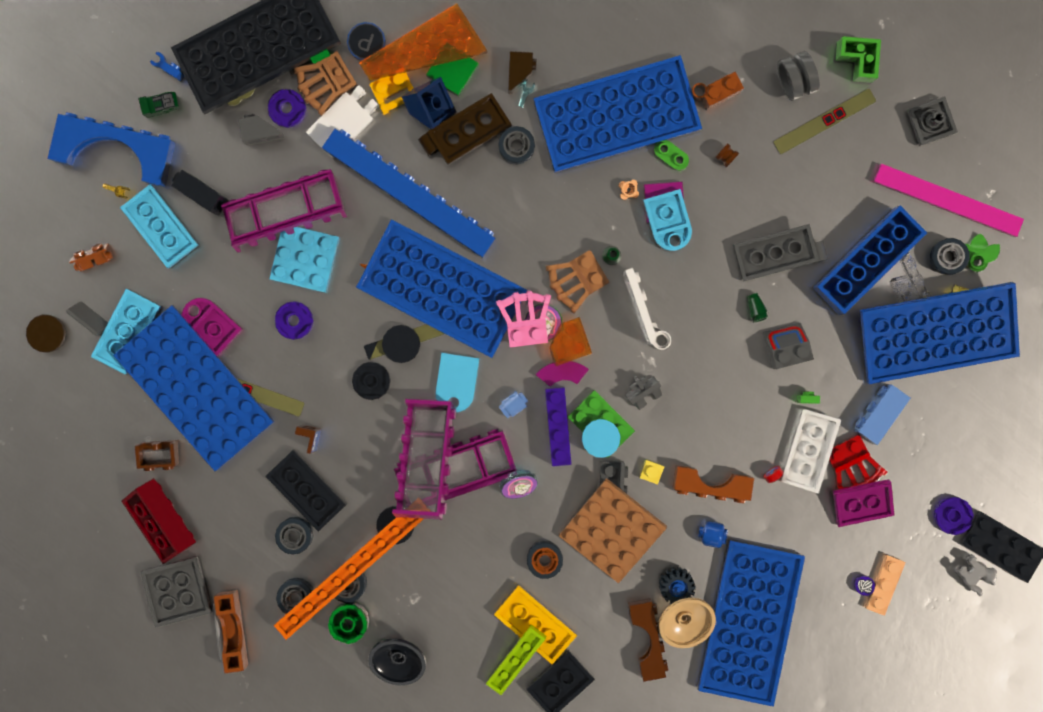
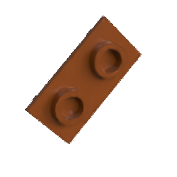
M99 243L92 246L91 250L75 252L69 263L75 262L73 264L74 269L81 272L94 267L91 260L94 259L96 265L109 262L113 255L111 251L107 252L109 243L105 245Z

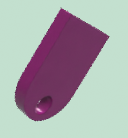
M193 299L183 308L182 316L217 356L243 330L218 305L209 299ZM194 305L199 308L197 316L190 314V308Z

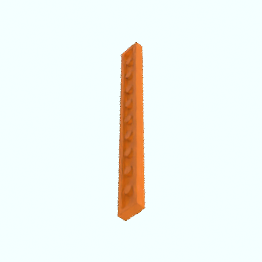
M420 497L406 508V510L432 512ZM395 518L282 617L274 627L287 640L424 518Z

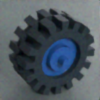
M673 567L671 572L667 569L665 571L666 575H661L662 580L659 579V588L663 598L667 602L670 601V604L680 599L691 598V595L694 596L696 586L691 574L686 569L682 571L681 567H677V570H675Z

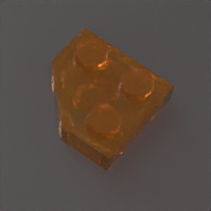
M580 317L559 325L549 347L555 366L592 353Z

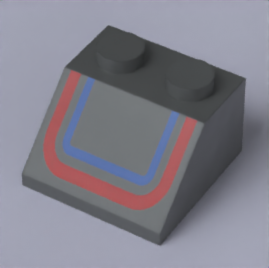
M801 323L763 332L772 369L814 360L810 341Z

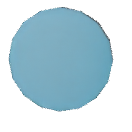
M597 419L591 421L585 427L582 433V443L589 454L604 458L612 455L617 450L620 444V433L612 422Z

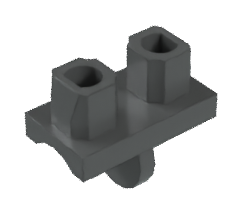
M634 376L635 383L629 386L631 391L625 394L630 403L640 410L647 405L644 397L650 394L653 400L662 396L661 384L654 376L650 379H647L645 376L640 380L637 376Z

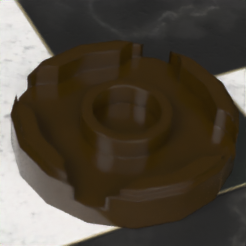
M43 314L36 316L29 322L26 328L28 343L39 352L56 351L64 343L66 329L62 321L55 316Z

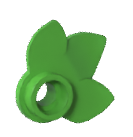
M978 234L970 245L965 244L970 255L968 266L975 272L983 271L988 263L997 259L1000 252V245L993 244L988 246L982 234ZM976 259L981 260L982 264L980 266L974 264Z

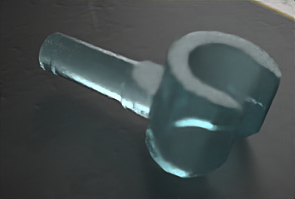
M528 79L524 81V92L518 105L522 108L528 94L534 91L535 83H533L531 88L526 87Z

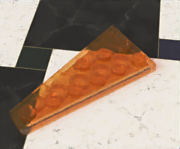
M455 4L360 61L359 64L369 81L488 52L459 5Z

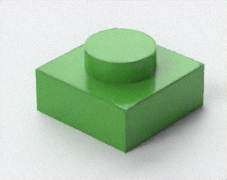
M803 391V395H797V403L820 404V396L814 395V392Z

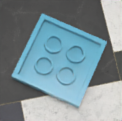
M294 227L295 232L290 235L282 231L269 279L326 293L340 237L300 227Z

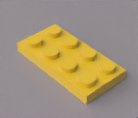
M520 585L514 589L494 613L500 621L520 638L530 625H533L547 637L537 649V652L551 664L558 659L577 636L573 630Z

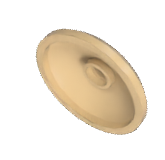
M680 599L669 605L662 613L659 620V632L663 640L673 647H694L704 642L713 632L716 623L715 613L712 607L702 599Z

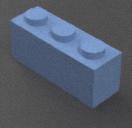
M890 384L880 388L875 402L872 401L866 408L868 412L864 417H860L855 424L856 429L854 431L874 445L880 443L911 399Z

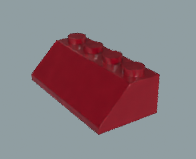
M154 478L136 488L121 501L162 564H165L196 543L192 532L187 529L182 517L177 514L171 500L166 497L161 485Z

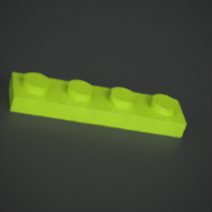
M530 625L487 680L486 685L502 695L547 636L533 625Z

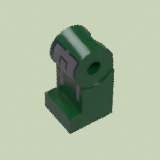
M165 92L155 96L138 98L142 115L147 118L179 109L176 92Z

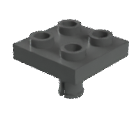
M945 96L907 110L919 146L958 133Z

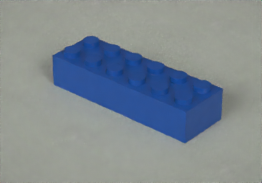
M901 205L897 206L812 288L838 315H843L906 255L927 232Z

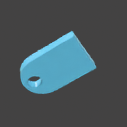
M681 189L644 199V207L657 245L667 251H677L685 247L691 239L692 227ZM675 235L680 238L678 246L670 244L671 236Z
M441 353L436 386L437 401H448L451 397H455L459 401L456 412L467 409L474 398L480 358Z

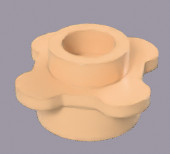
M636 180L621 181L619 183L621 199L626 200L627 198H637L639 196Z

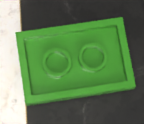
M595 390L568 416L582 432L591 421L604 419L612 422L620 433L619 446L635 432Z

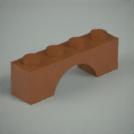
M676 465L672 488L677 490L678 494L688 495V492L696 493L697 497L707 498V495H714L717 500L726 501L727 497L734 498V502L745 503V500L751 501L754 478L732 474L725 483L719 486H709L701 481L697 469Z
M238 590L219 592L214 596L216 616L221 622L223 631L222 659L224 673L244 671L248 667V658Z

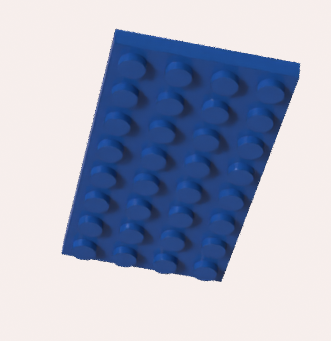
M681 55L533 98L555 173L702 130Z
M392 219L356 288L493 358L507 331L506 321L496 301H502L515 292L519 294L527 292L523 287ZM514 303L505 307L511 321L515 315Z
M1014 282L860 310L868 384L1020 357L1016 283Z
M171 305L113 355L214 471H217L274 422L174 305Z
M729 540L714 608L716 623L713 632L708 637L698 691L774 707L805 560L804 555Z

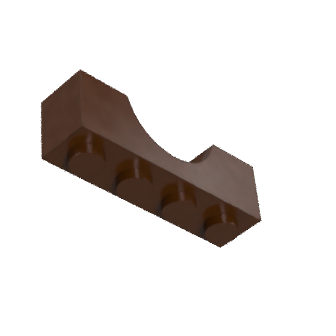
M650 598L628 602L632 624L645 629L650 636L648 650L643 656L638 658L643 682L666 678L665 672L668 671L667 660H663L662 657L665 649L663 641H659L658 636L660 632L659 622L655 620V615L658 614L656 603H652Z

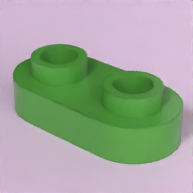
M660 141L654 146L655 156L673 170L681 171L687 167L689 163L688 155L670 141ZM661 146H666L667 152H662ZM677 157L682 158L683 162L681 164L676 162Z

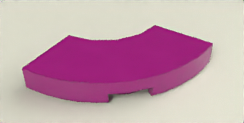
M558 361L546 365L535 375L551 387L554 383L561 380H568L578 384L589 369L576 362Z

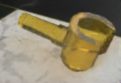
M103 184V188L115 192L117 197L128 198L124 196V191H130V188Z

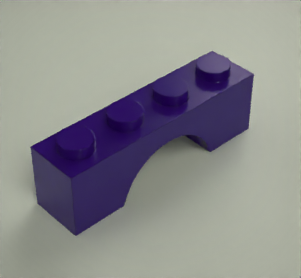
M565 387L545 389L551 463L552 466L571 465Z

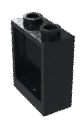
M184 170L177 172L172 179V187L218 216L223 211L221 205L229 201L226 197Z

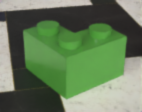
M842 36L837 41L835 61L854 62L853 82L873 83L878 79L881 39Z

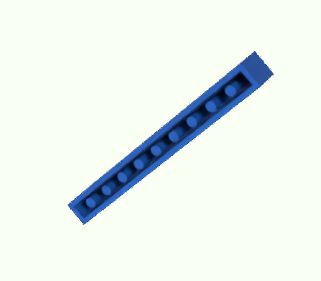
M343 129L340 131L333 130L322 146L324 151L481 258L484 257L495 240V237H493L494 233L486 227L484 229L477 226L478 222L470 216L468 218L462 216V211L454 205L449 207L445 204L446 200L438 194L436 197L429 193L430 189L422 183L420 186L414 183L415 179L407 173L404 175L397 171L399 168L391 162L388 164L383 162L381 155L375 151L372 153L367 151L365 144L359 140L356 142L349 138L351 135Z

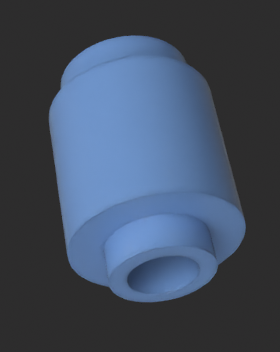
M515 391L502 401L499 408L507 418L514 417L527 407L526 402L528 400L522 392L518 394Z

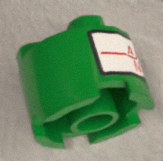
M359 602L341 603L335 608L329 618V632L335 640L346 644L355 643L366 632L369 626V615L364 606ZM348 619L353 623L350 625L349 623L346 624L345 621Z

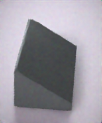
M83 302L75 304L66 311L96 336H102L108 324L106 320Z

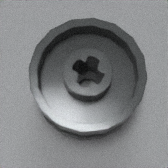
M803 51L795 54L793 59L787 57L778 61L779 79L789 100L799 99L803 96V93L810 95L819 91L818 72L808 52Z

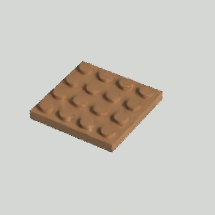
M606 478L560 532L559 537L617 583H620L667 529V525Z

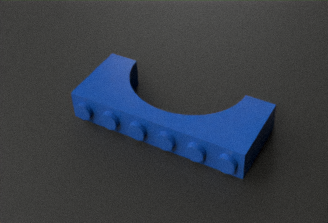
M68 112L65 115L58 114L47 159L73 166L77 155L88 145L103 140L118 141L129 146L139 158L142 167L141 181L166 187L176 144L170 140L171 137L159 134L158 137L152 136V132L140 130V133L135 132L133 128L124 125L121 128L114 127V123L103 121L100 124L96 123V119L84 117L83 120L77 118L76 114Z

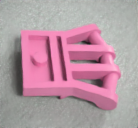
M532 291L522 294L515 292L502 301H496L507 324L509 347L548 343L545 316L551 295H541ZM533 300L543 303L539 319H535ZM521 301L528 302L530 320L522 321ZM513 303L516 314L515 322L511 321L505 310V307Z

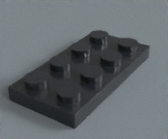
M292 450L265 476L318 532L347 505L295 450Z
M978 511L971 523L972 525L959 544L1020 580L1029 583L1043 559V548L985 513Z

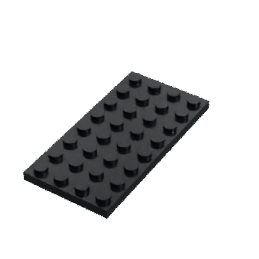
M261 0L172 46L171 49L202 112L207 114L311 60V57L325 50L329 51L335 48L341 42L319 0Z

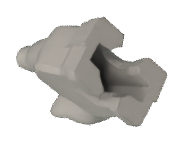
M972 554L965 559L969 564L968 568L959 565L954 569V572L978 596L983 595L982 589L976 585L981 578L988 584L996 585V569L986 568Z

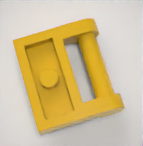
M404 67L369 84L384 115L404 104L402 96L387 104L384 103L385 99L406 89L408 91L414 89Z

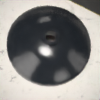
M403 639L380 641L371 649L369 654L370 669L379 679L389 684L409 685L415 683L423 676L426 669V659L423 652L413 643Z

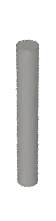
M213 603L212 609L220 661H223V631L221 622L216 616L215 603Z

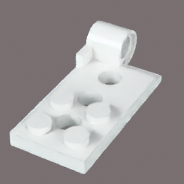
M633 268L625 270L623 276L647 345H652L657 350L667 349L671 345V336L666 331H659L656 322H651L644 302L647 301L644 289L640 290L638 284L641 282L638 272H634ZM658 335H663L666 339L663 346H659L656 343Z

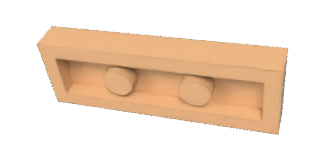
M885 555L875 580V589L870 594L866 603V609L885 616L906 562Z

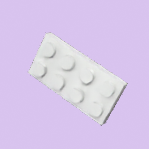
M803 409L781 482L819 494L842 420Z

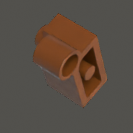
M735 71L709 84L707 87L703 83H697L693 86L691 92L694 100L702 101L704 107L708 110L740 94L744 87ZM694 89H702L703 96H697Z

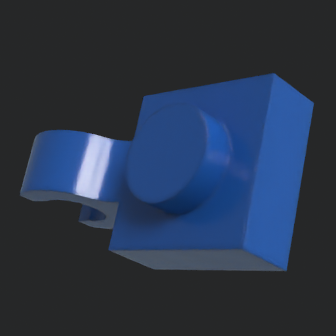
M156 52L155 54L160 57V61L155 63L151 60L150 63L182 82L185 76L180 72L181 68L173 62L169 65L166 63L165 56L160 52Z

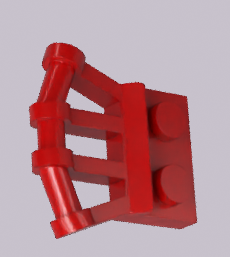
M860 434L833 447L829 463L835 473L836 490L877 482L882 475L885 476L888 473L871 458ZM863 460H866L876 469V472L871 477H869L862 463ZM855 464L864 479L859 484L850 469ZM841 471H845L852 486L842 487Z

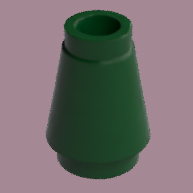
M615 246L605 248L602 254L604 262L609 265L617 264L621 259L620 250ZM610 251H615L616 257L612 258L610 256Z
M758 293L747 296L750 319H753L754 323L766 320L769 312Z

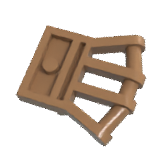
M337 51L316 64L294 68V74L297 76L298 91L303 93L306 104L314 107L321 116L329 109L336 98L357 86L356 81ZM320 70L319 74L305 82V72ZM325 78L328 84L311 94L308 88ZM332 90V94L323 105L316 100V98Z
M591 250L568 263L546 266V271L549 272L551 290L554 289L557 294V300L568 306L573 314L588 295L610 283ZM572 268V273L557 280L556 270ZM577 276L580 283L564 292L560 285ZM582 287L585 290V293L577 303L567 297Z

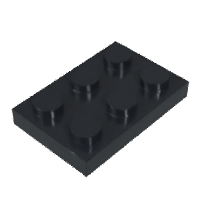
M568 650L532 682L526 690L546 712H560L589 686L595 678L573 653Z

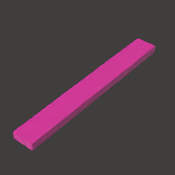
M884 164L879 165L873 181L876 184L1013 237H1018L1024 221L1021 217Z

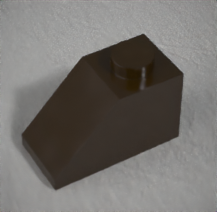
M510 52L508 94H513L532 76V70H536L537 59L533 58V52Z

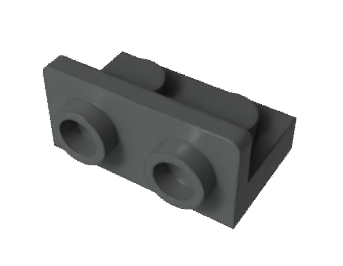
M601 461L600 485L607 478L627 494L624 478H628V466H625V463L620 461Z

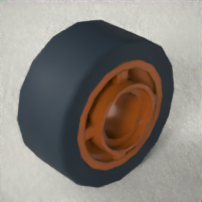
M550 541L535 543L527 554L529 571L540 579H549L556 576L563 566V555L559 547ZM547 555L550 557V562L542 564L539 561L540 557Z

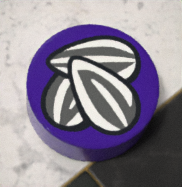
M863 575L855 580L854 588L859 594L867 596L873 593L875 583L870 577Z

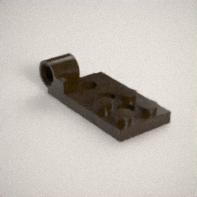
M490 93L440 123L435 128L427 131L418 141L428 156L440 152L447 165L512 127V124L493 94ZM487 115L490 117L491 122L483 124L480 117ZM472 125L475 128V132L468 134L465 132L464 127ZM449 135H456L459 141L456 144L450 143L448 140Z

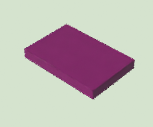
M889 479L833 491L836 524L838 527L895 516L892 483Z

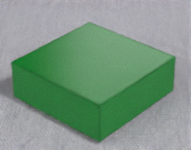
M325 50L310 59L313 64H316L329 57L330 53L328 50Z

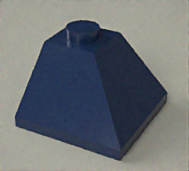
M441 77L422 84L402 96L409 114L430 129L435 128L456 113V109Z

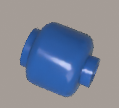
M707 521L704 527H700L699 538H702V543L705 546L720 548L722 544H726L728 529H725L722 523Z

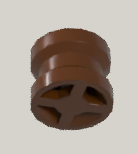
M727 143L715 158L721 160L727 168L739 153L733 151L731 145Z

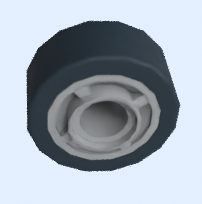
M946 238L938 242L930 253V262L933 268L944 275H953L961 272L967 266L970 259L967 246L961 240L955 238ZM947 252L953 253L954 260L952 262L946 260L945 254Z

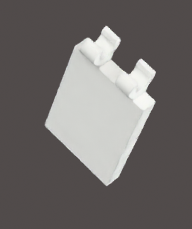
M359 85L351 95L345 92L306 133L321 148L334 129L338 131L343 129L351 135L349 138L354 140L374 120L370 115L380 106L372 99L363 109L357 101L366 92ZM327 153L333 160L336 159L335 157Z

